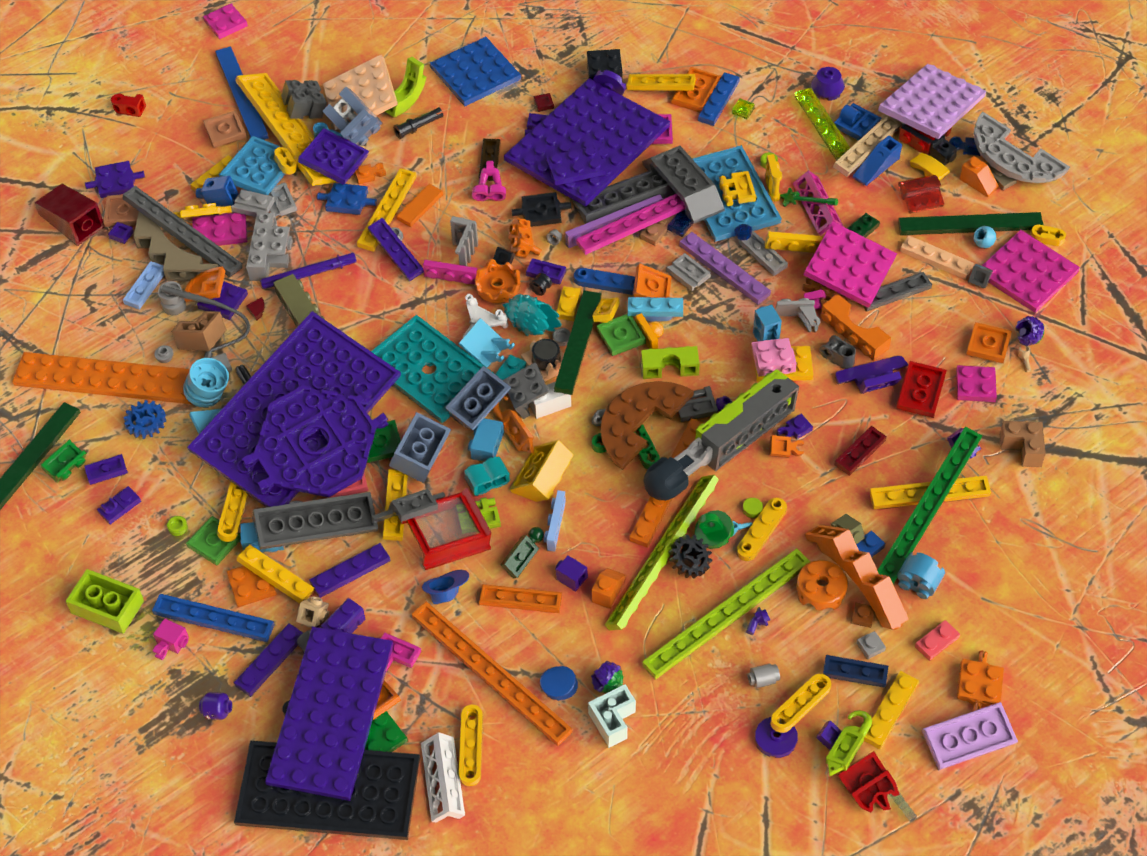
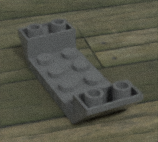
M681 146L642 161V164L648 171L656 169L680 197L685 205V214L693 224L725 211L715 184Z

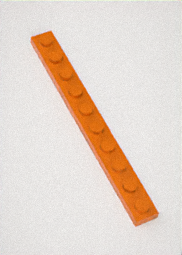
M427 601L412 613V618L554 744L559 746L573 733V729Z

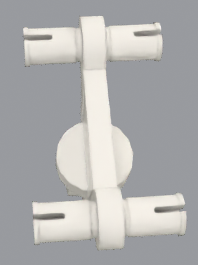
M467 294L465 296L471 320L469 322L470 327L463 335V338L480 318L490 327L501 326L504 329L508 327V318L503 311L499 309L493 314L478 306V302L473 295Z

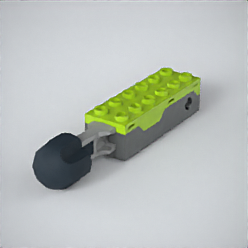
M778 369L766 374L760 382L754 383L747 392L741 393L735 401L728 403L719 413L713 414L710 420L700 424L696 429L695 440L686 450L675 458L662 457L652 464L644 476L645 490L651 497L657 500H669L687 488L688 476L701 466L708 465L716 472L795 410L799 386Z

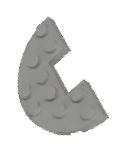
M984 112L979 115L974 127V140L980 154L991 167L1007 177L1030 183L1051 182L1061 178L1068 172L1070 168L1068 165L1043 149H1040L1034 157H1031L1005 140L1011 132L1010 128Z

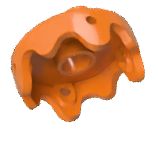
M494 259L488 260L485 267L478 269L476 273L475 287L478 295L491 303L509 301V298L512 299L520 290L519 269H514L509 262L499 265ZM498 282L502 283L501 286H494Z
M817 560L806 564L800 570L796 582L799 601L802 605L809 603L819 611L826 608H832L833 610L839 608L848 589V579L843 569L837 564L826 560ZM825 580L828 585L820 586L817 581Z

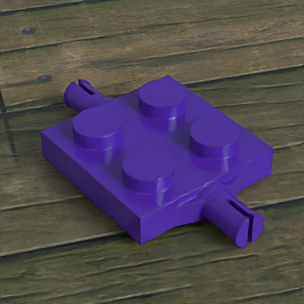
M124 161L95 167V181L85 182L86 189L97 187L100 198H106L107 196L126 193L134 187L135 179L145 178L144 170L133 173L130 162Z

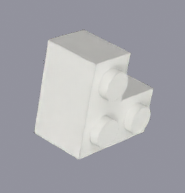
M555 382L546 385L549 393L529 403L536 419L571 407V395L554 392Z

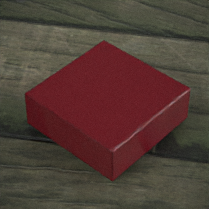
M550 93L533 96L538 112L554 109Z

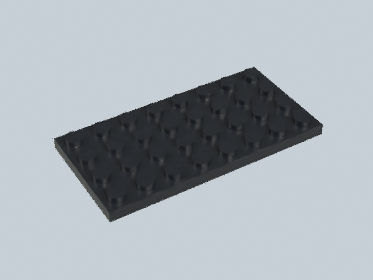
M250 740L234 820L235 825L408 840L420 763L419 754L364 750L350 801L266 785V777L277 743Z

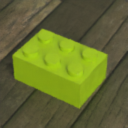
M86 569L65 602L71 614L124 634L144 603V599L139 588Z

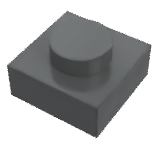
M975 264L968 282L986 288L993 270Z

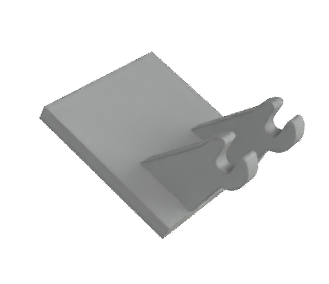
M802 298L798 301H791V299L777 301L775 310L779 317L799 316L808 332H811V327H814V331L817 332L820 325V318L816 316L814 308L815 300Z

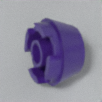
M823 67L818 70L813 78L811 88L817 98H829L828 101H832L840 97L845 84L838 69Z

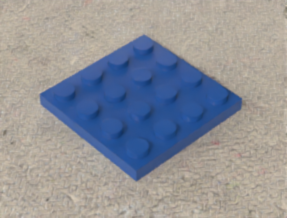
M483 37L430 62V68L464 106L521 80V74L487 37Z

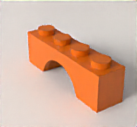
M837 294L822 305L821 318L824 322L829 323L835 328L839 334L847 338L852 345L858 347L865 356L870 357L874 361L889 350L891 337L879 327L862 328L854 324L849 318L851 304Z

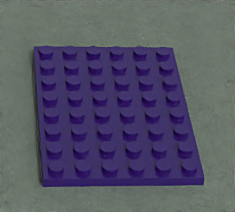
M589 78L504 155V161L586 207L670 127V121ZM597 146L606 169V175L555 186L546 162V156Z

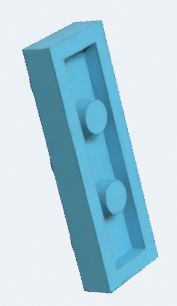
M628 297V316H636L642 313L643 316L683 317V298Z

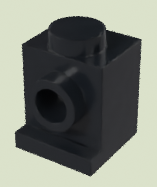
M943 135L930 143L928 155L946 165L955 160L957 148L945 140Z

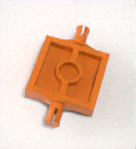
M983 650L979 651L978 661L962 659L960 663L957 699L974 705L973 711L1001 702L1004 668L988 664V652Z

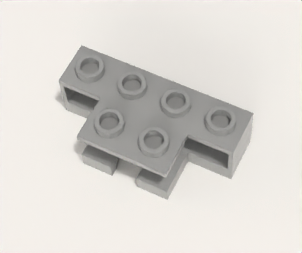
M257 212L246 266L250 281H260L268 277L270 267L288 268L289 254L285 253L286 248L291 250L293 242L292 236H289L290 227L277 226L275 213Z

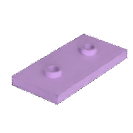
M1001 702L922 729L938 771L1018 742Z

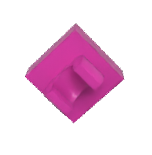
M823 290L804 293V298L815 300L814 308L816 310L822 308L820 300L826 299V294Z

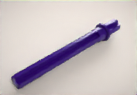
M354 253L342 256L337 255V257L263 278L260 280L263 289L274 287L273 282L291 274H294L298 280L336 268L343 269V266L356 263L357 259Z

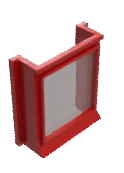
M468 488L460 493L437 499L438 510L401 522V524L408 523L423 553L422 566L425 570L491 550L490 539L492 532Z

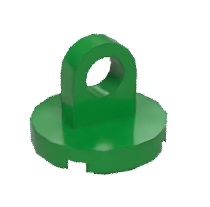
M719 510L701 515L695 525L696 539L700 540L702 538V544H708L709 549H717L726 545L729 542L728 539L734 534L732 519L725 512Z

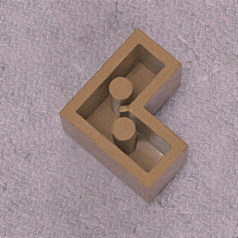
M204 311L196 321H179L171 332L179 350L210 351L227 329L221 312Z
M1003 421L1000 430L1001 450H1019L1021 452L1022 467H1042L1046 455L1043 423Z

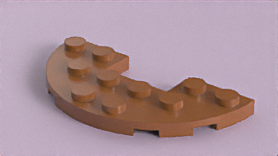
M654 381L635 385L616 396L606 408L601 421V440L611 461L623 470L647 445V440L634 432L655 410L671 420L692 398L694 391L680 384Z

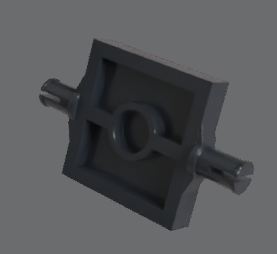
M556 192L522 196V208L511 209L512 217L523 215L524 219L529 220L530 226L533 227L562 223L561 210L572 209L571 201L560 203Z

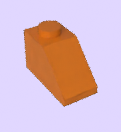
M973 156L963 164L960 175L961 181L986 197H989L998 189L999 185L986 163Z
M609 568L601 572L592 588V603L611 609L623 585L626 574Z

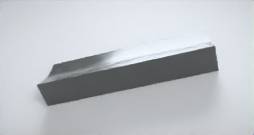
M656 169L607 186L586 207L573 200V205L586 224L660 194L665 199L676 193Z
M371 492L253 509L252 520L260 550L378 531L377 522L373 523L371 517L375 515Z

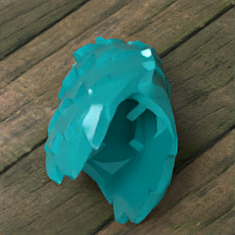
M518 294L513 296L512 299L509 298L508 303L503 304L504 312L513 327H517L519 332L523 331L526 336L529 334L542 335L545 330L555 331V328L562 325L558 319L559 314L549 304L537 300L536 297Z

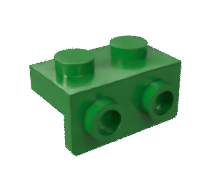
M69 439L43 462L40 467L58 483L61 479L63 481L72 474L71 470L74 467L79 468L85 463L87 452L85 450L81 451Z

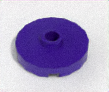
M604 70V72L598 71L593 78V81L596 83H600L603 87H607L620 95H623L626 90V84L622 82V78L609 70Z
M771 717L764 719L758 724L755 731V743L758 749L769 757L782 758L788 756L794 751L798 741V733L795 726L788 732L780 733L771 727ZM773 734H779L780 737H774Z

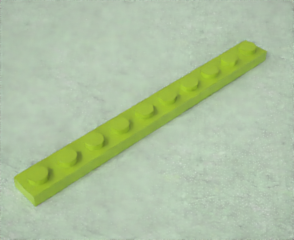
M715 475L702 476L605 623L608 630H622L626 627L630 616L637 610L641 599L647 595L649 587L658 578V573L667 564V559L670 556L669 551L673 549L671 545L679 537L685 536L688 527L696 519L697 513L706 504V499L715 490V486L719 481Z
M796 548L642 661V666L656 680L797 576L800 570L811 561Z

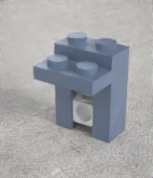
M345 87L339 93L342 98L333 107L329 104L323 110V113L340 129V134L344 138L359 146H363L368 142V138L372 134L380 130L382 122L351 89ZM347 105V111L342 113V107Z

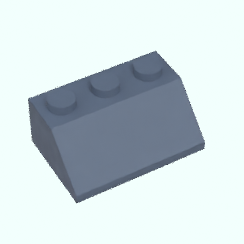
M483 366L445 408L450 416L462 426L474 430L507 394L511 387Z

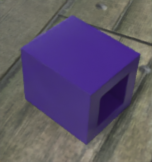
M569 555L564 560H560L556 565V580L575 592L588 578L587 567Z

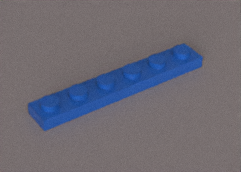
M159 594L152 609L153 614L264 642H268L275 626L272 620L164 594Z

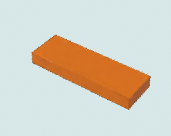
M428 184L397 215V220L412 227L443 196V191Z

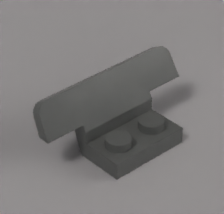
M425 489L392 500L388 511L373 515L371 520L373 523L398 516L402 522L438 510L436 500L444 498L446 495L442 492L432 496L430 491Z

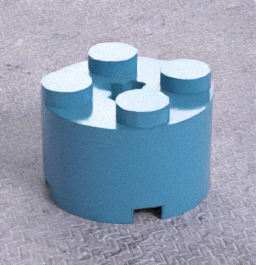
M911 552L897 573L900 581L898 585L904 590L911 589L917 592L920 598L926 600L935 593L945 575V570L943 567L940 570L937 566L938 562L932 557L919 552L916 555H912L913 552Z

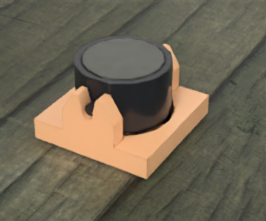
M540 337L539 341H532L530 350L521 354V359L526 361V366L536 363L539 369H541L540 372L544 381L558 376L564 353L554 339H543Z

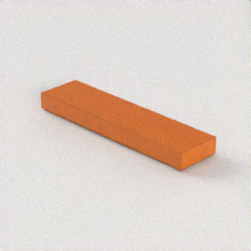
M482 584L479 605L560 613L562 592Z

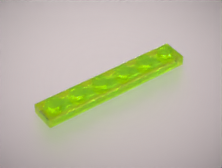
M811 88L795 92L796 100L837 161L850 149V146Z

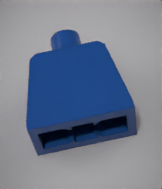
M231 176L207 178L203 187L196 189V197L198 199H205L207 204L216 203V206L221 207L234 205V201L239 195Z

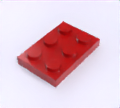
M910 361L896 409L934 418L947 370Z

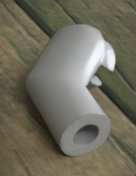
M606 409L597 410L592 417L593 425L601 426L602 417Z

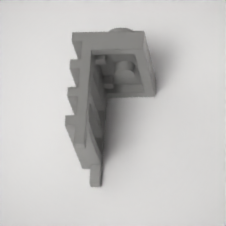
M452 216L450 225L452 243L457 246L455 254L459 256V265L468 266L467 262L471 263V255L475 254L474 247H478L477 224L473 220Z

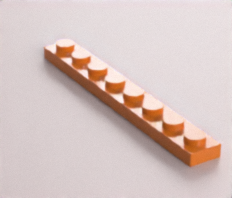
M690 419L671 456L672 458H675L690 446L695 440L697 427L704 422ZM650 496L630 535V542L646 548L649 547L672 499L657 500Z

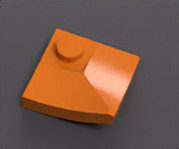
M224 267L212 268L196 275L189 281L185 291L209 299L220 298L225 276ZM184 298L185 302L194 301Z

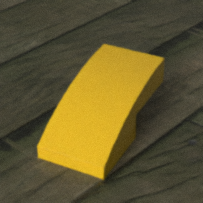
M922 152L910 161L911 167L924 171L926 178L939 181L950 173L945 165Z

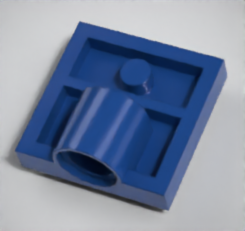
M853 103L851 106L845 105L842 108L840 116L834 122L833 127L859 141L882 118Z

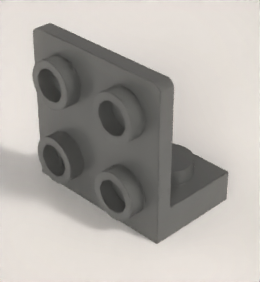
M536 363L503 380L511 387L508 391L514 409L523 419L530 416L527 409L530 407L529 403L549 393Z

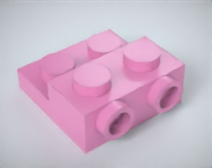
M789 338L752 342L751 347L758 376H765L776 369L784 374L796 372V359Z

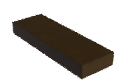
M483 138L479 179L481 170L486 168L487 161H493L494 168L498 169L500 139ZM488 176L487 181H494L493 177Z

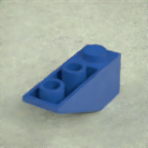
M887 136L877 144L854 173L853 178L867 186L900 159L902 144L891 136Z

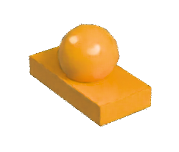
M642 313L636 315L635 322L646 338L647 347L649 349H658V338L664 333L663 325L658 321L648 323Z

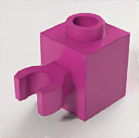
M164 618L153 634L157 643L153 649V652L156 653L155 657L163 660L168 650L178 654L188 643L189 636L186 628Z

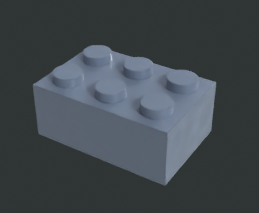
M416 412L389 466L424 483L451 429Z

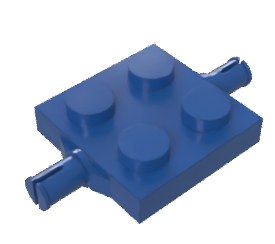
M334 183L328 194L318 192L317 195L318 200L327 201L325 207L326 211L360 215L366 205L376 206L377 199L367 198L368 186Z

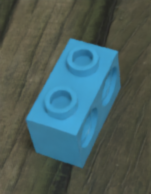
M773 305L760 307L755 310L753 334L757 341L780 339L782 320Z

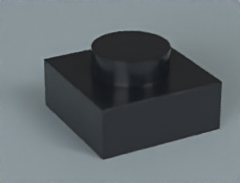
M497 247L493 259L499 265H504L506 262L512 264L516 253L502 247Z

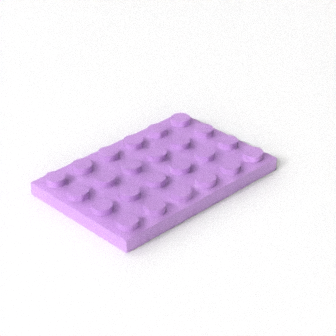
M927 64L879 105L878 111L939 139L985 97L986 91L979 86L966 82L964 79L951 75L949 72H944L934 65Z

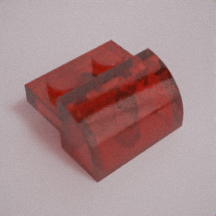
M936 175L898 183L902 199L906 201L909 214L944 206L940 191L941 183Z

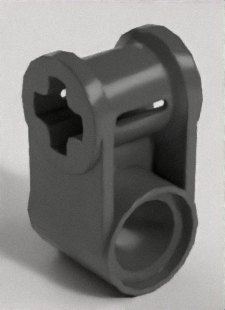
M832 335L829 338V342L822 345L819 349L823 357L831 360L843 369L851 368L855 364V347L841 340L836 335Z

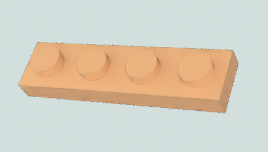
M912 236L907 237L900 249V252L965 280L974 267L973 262Z

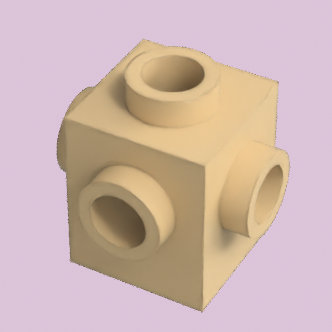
M315 596L302 601L298 608L296 622L311 628L312 626L317 627L323 624L329 616V603L323 602V599Z

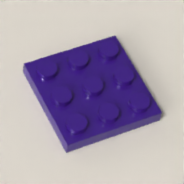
M323 128L299 156L298 162L345 185L367 158L369 151Z

